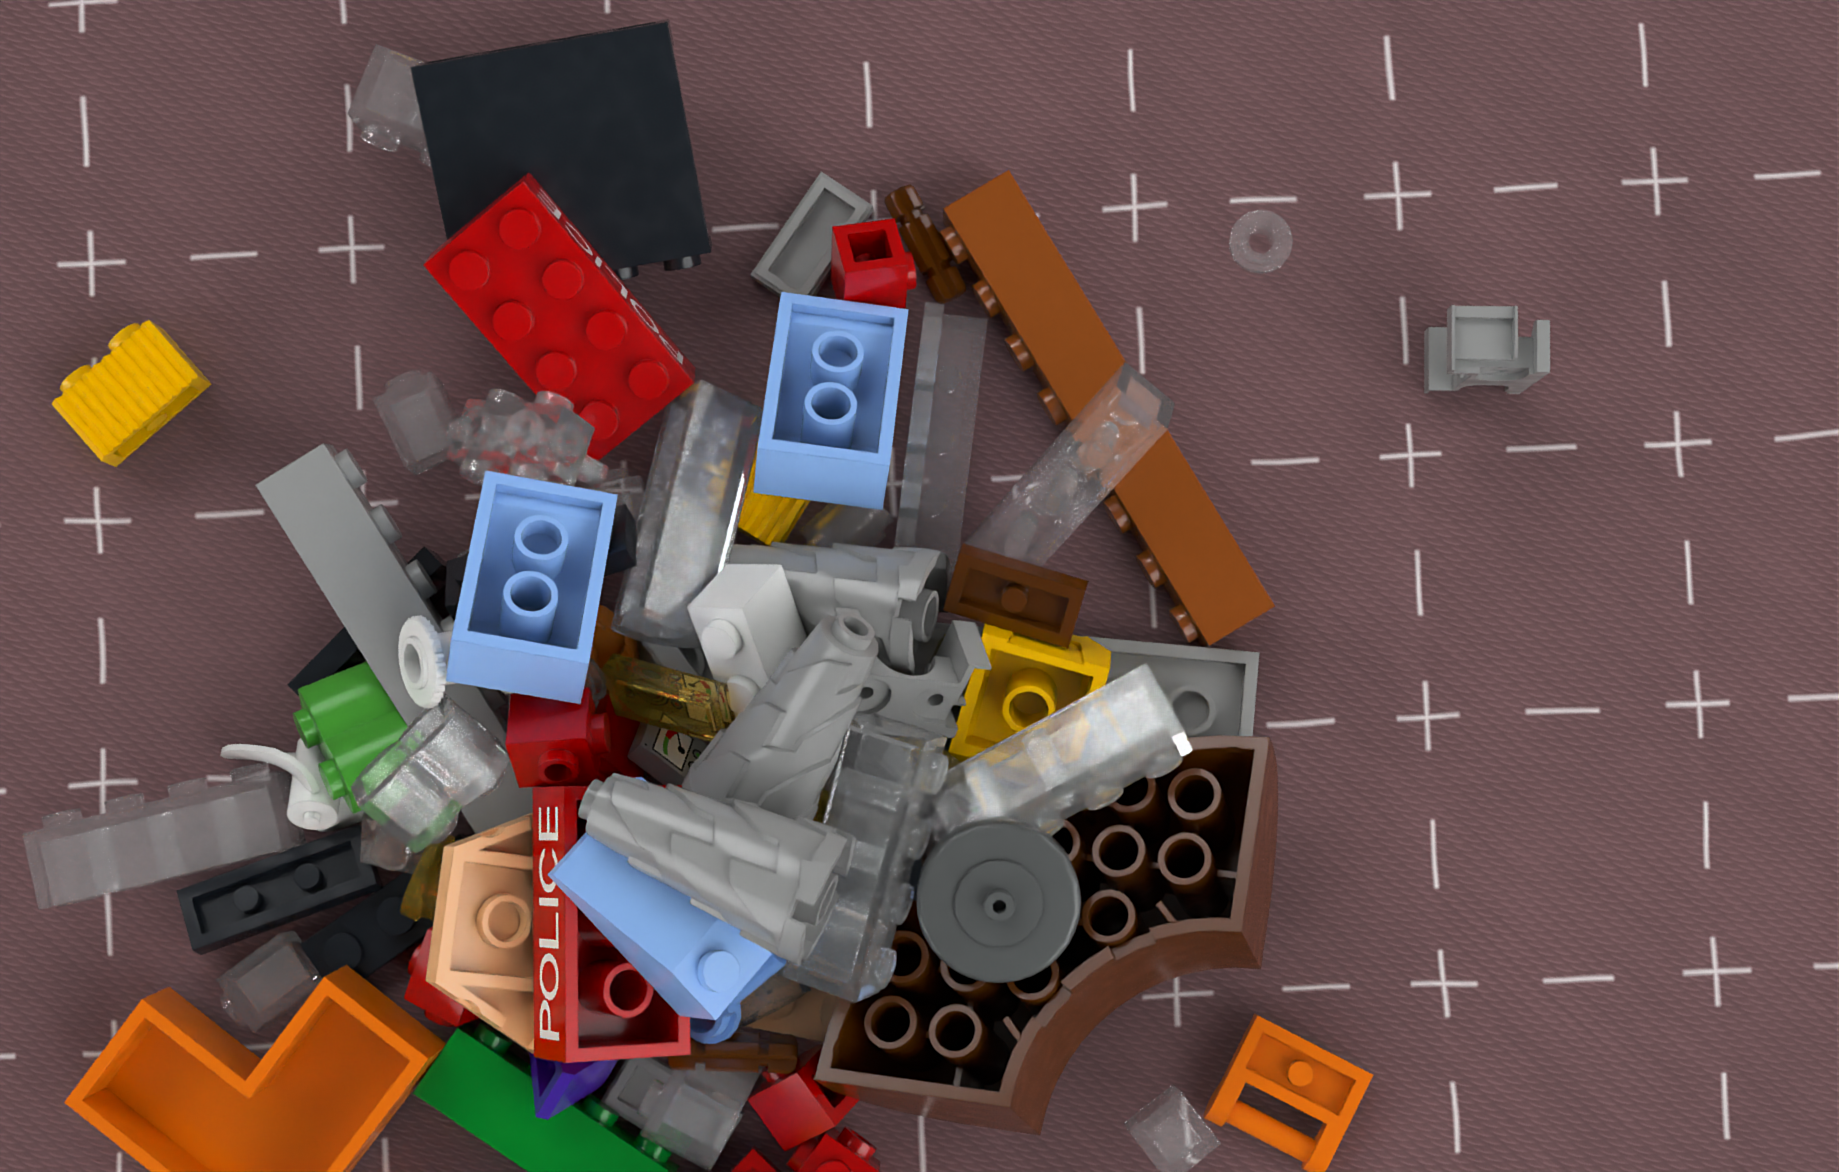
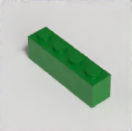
M480 1021L476 1028L470 1023L457 1027L413 1092L414 1095L527 1172H676L679 1168L676 1163L669 1159L673 1150L667 1144L644 1130H641L637 1137L615 1123L620 1116L619 1113L594 1095L588 1094L584 1100L580 1099L548 1120L537 1118L535 1116L531 1065L508 1050L513 1043L509 1037L483 1021Z

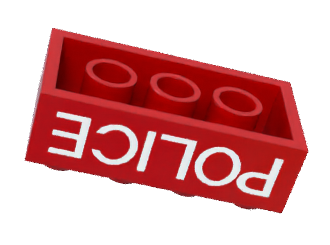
M530 172L433 251L423 264L427 271L594 463L602 459L695 382L696 368Z
M589 786L532 787L534 1057L563 1063L691 1055L690 1017L679 1016L547 875L586 833L587 820L580 818L578 813L583 796Z

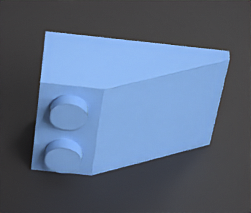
M781 292L757 447L753 493L883 510L891 460L909 309Z
M485 470L451 637L446 681L581 704L618 494Z
M636 777V779H640V780L646 781V780H645L644 778H642V777ZM586 832L547 875L679 1016L716 1020L772 953L739 935L740 929L690 904L691 897L633 868L627 862V857L608 848Z

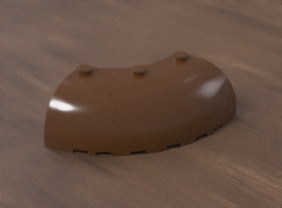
M1214 735L1185 738V742L1168 743L1146 748L1144 744L1122 749L1123 753L1087 765L1083 761L1037 781V787L1021 794L1004 806L1002 803H999L977 819L1002 816L1030 822L1049 833L1063 847L1075 869L1081 895L1079 921L1070 943L1052 964L1028 978L1004 983L979 981L958 973L934 953L927 943L919 924L917 900L894 901L891 905L894 910L876 933L872 942L867 940L857 959L860 964L848 985L844 998L839 997L827 1027L814 1080L844 1096L908 1114L959 1124L1041 1135L1046 1109L1055 1085L1066 1064L1081 1042L1117 1007L1161 982L1185 974L1223 968L1261 969L1272 894L1278 824L1277 763L1270 737Z

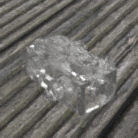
M490 389L486 400L467 399L461 417L452 419L446 429L445 438L448 447L446 458L460 467L458 474L462 478L479 486L483 485L485 470L575 486L578 479L594 488L601 486L608 473V466L586 455L595 428L573 412L574 404L570 400L552 392H537L534 403L525 402L521 397L501 389Z

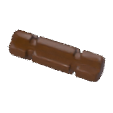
M909 184L885 197V205L892 218H895L896 223L901 224L898 230L909 251L912 253L919 271L923 276H928L929 279L926 281V284L933 298L941 305L960 297L966 292V285L956 266H950L949 263L952 261V258L928 213L923 214L922 210L925 209V206L915 187Z
M734 1032L730 1038L716 1044H703L690 1037L691 1055L668 1056L669 1067L673 1070L696 1071V1064H705V1071L759 1073V1066H768V1073L790 1074L795 1072L797 1066L798 1042L796 1036L792 1034H770V1040H760V1033Z

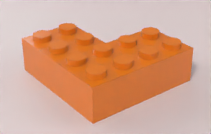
M348 965L324 976L262 1059L171 987H167L141 999L64 1103L150 1172H351L430 1069L446 1043Z

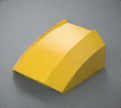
M984 623L980 637L992 668L991 670L974 668L964 692L966 705L960 707L956 721L958 730L955 737L951 739L947 755L970 773L1031 790L1038 786L1037 781L1068 766L1082 762L1110 671L1111 651L1087 636L1072 635L1069 648L1067 649Z

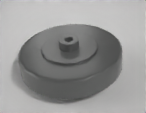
M994 816L976 819L958 826L934 846L927 856L919 875L917 914L927 943L934 953L950 968L975 980L1004 983L1022 980L1039 973L1064 952L1075 933L1079 921L1081 908L1080 888L1069 856L1049 833L1021 819Z

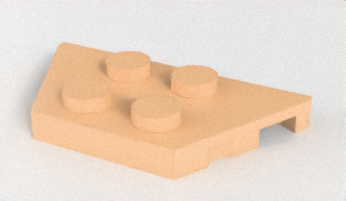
M533 812L444 846L426 982L532 1054H534Z

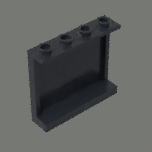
M666 19L423 62L410 67L447 240L530 172L620 280L638 276L639 265L663 261L665 271L686 269L700 265V255L711 253L712 242L711 236L708 234L674 55V41L670 20Z

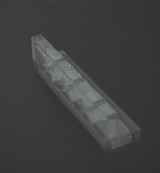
M925 302L895 546L939 550L947 554L951 570H954L960 547L988 319L944 314V304Z

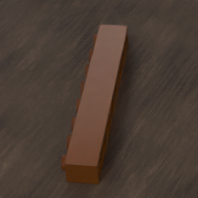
M1009 170L1005 171L943 208V223L946 228L939 231V235L948 253L957 265L966 260L975 274L978 282L971 285L976 299L989 318L999 314L1011 335L1004 339V343L1010 355L1022 372L1032 368L1044 388L1036 393L1040 404L1055 426L1063 421L1065 422L1077 442L1069 447L1075 462L1088 480L1097 476L1110 496L1102 502L1109 518L1121 534L1130 530L1143 552L1135 556L1136 561L1154 589L1163 584L1176 606L1168 612L1183 639L1187 643L1197 639L1201 647H1208L1275 607Z

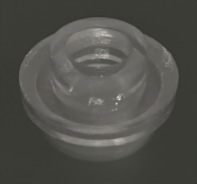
M1255 210L1243 215L1234 224L1229 236V249L1235 262L1246 271L1256 274L1269 273L1281 267L1289 257L1293 245L1292 233L1286 221L1278 214L1267 210ZM1255 233L1266 235L1270 239L1271 249L1266 253L1253 251L1249 245V237Z

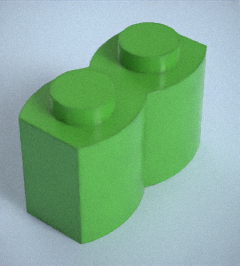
M367 661L298 689L301 710L292 713L293 719L305 747L309 749L317 745L326 760L319 763L318 768L332 800L343 797L354 814L426 784L424 760L407 724Z

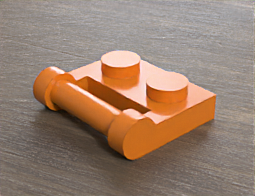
M1254 1013L1220 1084L1216 1087L1206 1106L1203 1118L1219 1127H1222L1226 1122L1302 1162L1301 1169L1307 1172H1325L1359 1106L1373 1074ZM1245 1083L1322 1121L1323 1124L1318 1134L1312 1138L1238 1100Z

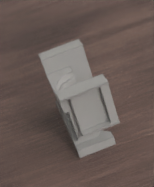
M1451 305L1447 309V327H1428L1424 331V393L1430 391H1458L1462 387L1473 385L1505 386L1507 394H1520L1550 373V320H1536L1533 324L1531 337H1518V306Z
M834 608L835 616L842 612H850L861 616L859 609ZM952 620L936 656L933 657L931 663H927L922 675L912 676L899 673L887 667L876 657L860 693L863 700L848 729L954 738L958 727L951 710L952 706L966 705L962 692L974 668L991 670L992 668L976 623Z

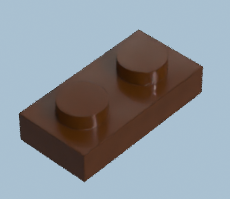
M963 543L958 554L943 611L1068 649L1089 581Z

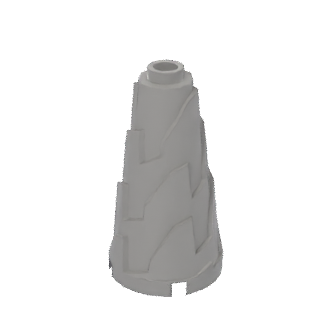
M773 541L771 546L720 543L719 546L714 545L708 552H701L693 566L692 585L695 590H700L701 593L726 564L782 565L807 637L827 615L835 616V607L859 609L861 617L868 621L875 631L874 638L878 642L879 651L878 659L887 667L902 674L922 675L927 663H931L933 657L936 656L944 637L945 630L935 628L938 612L949 614V612L943 611L952 575L947 554L939 550L896 546L893 549L841 543H833L832 548Z
M842 612L838 616L827 615L823 618L799 648H792L763 689L758 691L746 709L738 714L727 729L719 730L699 758L691 765L683 780L682 788L731 805L733 799L790 819L798 815L813 820L818 810L817 804L820 794L837 762L843 737L863 700L860 693L879 653L878 642L874 638L875 631L871 624L861 616L850 612Z
M616 773L608 777L605 782L597 779L591 782L583 796L578 813L580 818L587 820L585 828L587 834L613 851L627 857V862L633 868L691 897L690 904L740 929L739 935L799 966H801V960L806 961L815 948L840 896V893L835 892L838 875L847 877L856 838L852 834L798 815L790 819L733 799L731 805L670 783L664 788Z

